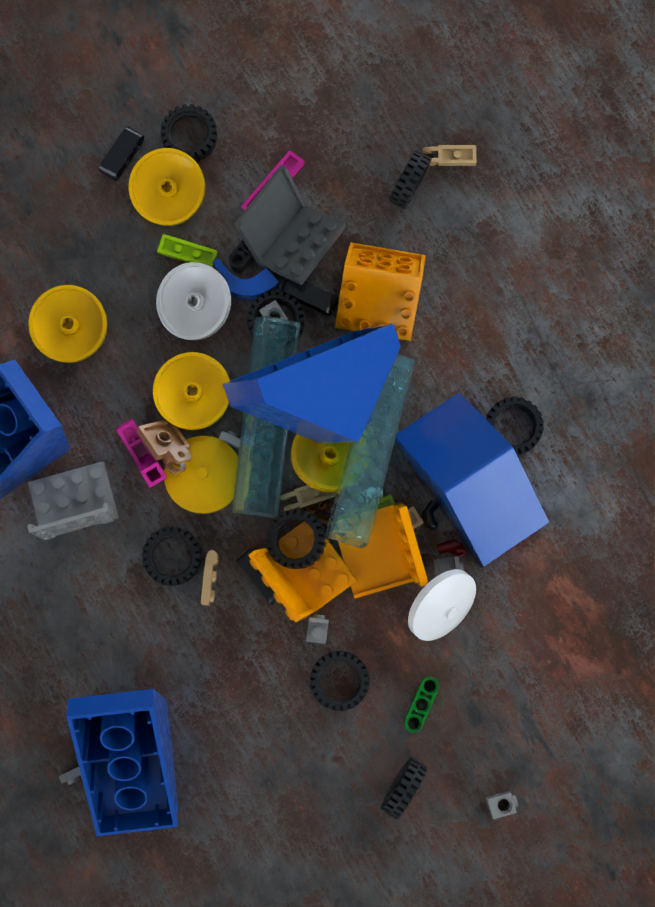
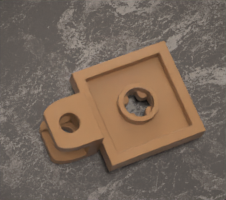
M166 420L138 426L136 432L155 460L164 458L163 464L172 474H178L186 470L185 462L191 460L189 452L191 446L177 427ZM173 464H177L179 468H175Z

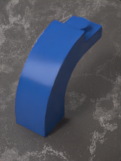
M219 258L212 262L213 268L226 280L230 294L234 298L256 300L263 293H271V291L279 288L278 280L267 268L253 278L240 279L232 275Z

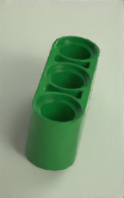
M433 677L422 679L406 714L404 726L410 732L415 733L421 730L438 692L439 683ZM427 680H432L435 684L431 692H427L424 689V683ZM424 699L427 706L424 710L417 709V700ZM412 717L417 718L419 721L415 729H411L408 726V720Z

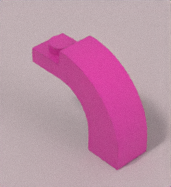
M132 418L116 427V431L132 455L140 473L151 488L167 477L158 460H155L136 432L138 426Z

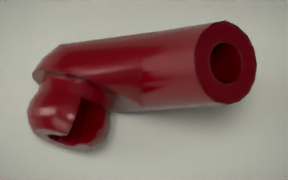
M449 540L436 545L439 554L447 551L458 557H463L466 554L465 546L455 540Z

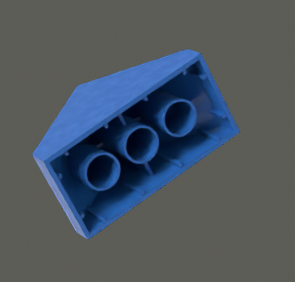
M393 324L355 330L223 384L231 407L317 443L358 442L401 345Z
M15 359L0 364L1 499L70 450L62 425Z
M457 393L394 435L393 440L481 568L549 523L512 445L460 393Z
M155 689L68 699L66 717L96 836L178 827V802L167 699Z

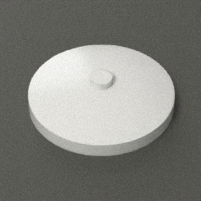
M197 262L181 264L172 269L159 286L156 298L158 316L164 327L179 338L202 340L210 337L223 326L229 315L231 307L229 286L224 277L211 266Z
M458 569L446 571L432 579L420 591L410 608L408 625L411 632L421 640L431 641L441 638L452 631L465 618L474 602L476 595L474 579L465 571Z

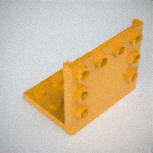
M350 242L344 265L335 328L355 331L393 324L398 339L411 341L426 255Z
M399 502L332 522L343 561L358 580L351 585L354 599L410 582L418 583L421 587L428 584L407 506Z
M302 522L278 540L282 553L292 559L303 558L313 547L315 539L313 530L306 522ZM328 538L325 539L326 547H324V553L320 555V559L315 561L312 566L304 569H290L280 565L273 560L267 548L254 550L248 555L251 559L249 560L250 564L263 575L261 577L262 581L275 592L273 593L274 598L278 603L284 605L286 608L285 613L290 620L298 622L312 615L358 581Z

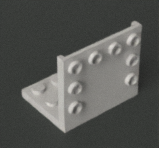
M104 461L28 482L39 526L28 524L27 527L29 533L36 537L49 540L57 535L100 523L107 524L119 518Z

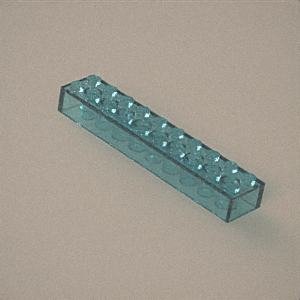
M269 316L255 318L249 373L297 354L300 323ZM245 412L243 415L232 513L275 518L278 515L288 430Z
M397 354L358 442H350L325 534L327 538L364 548L369 543L415 364L414 359Z

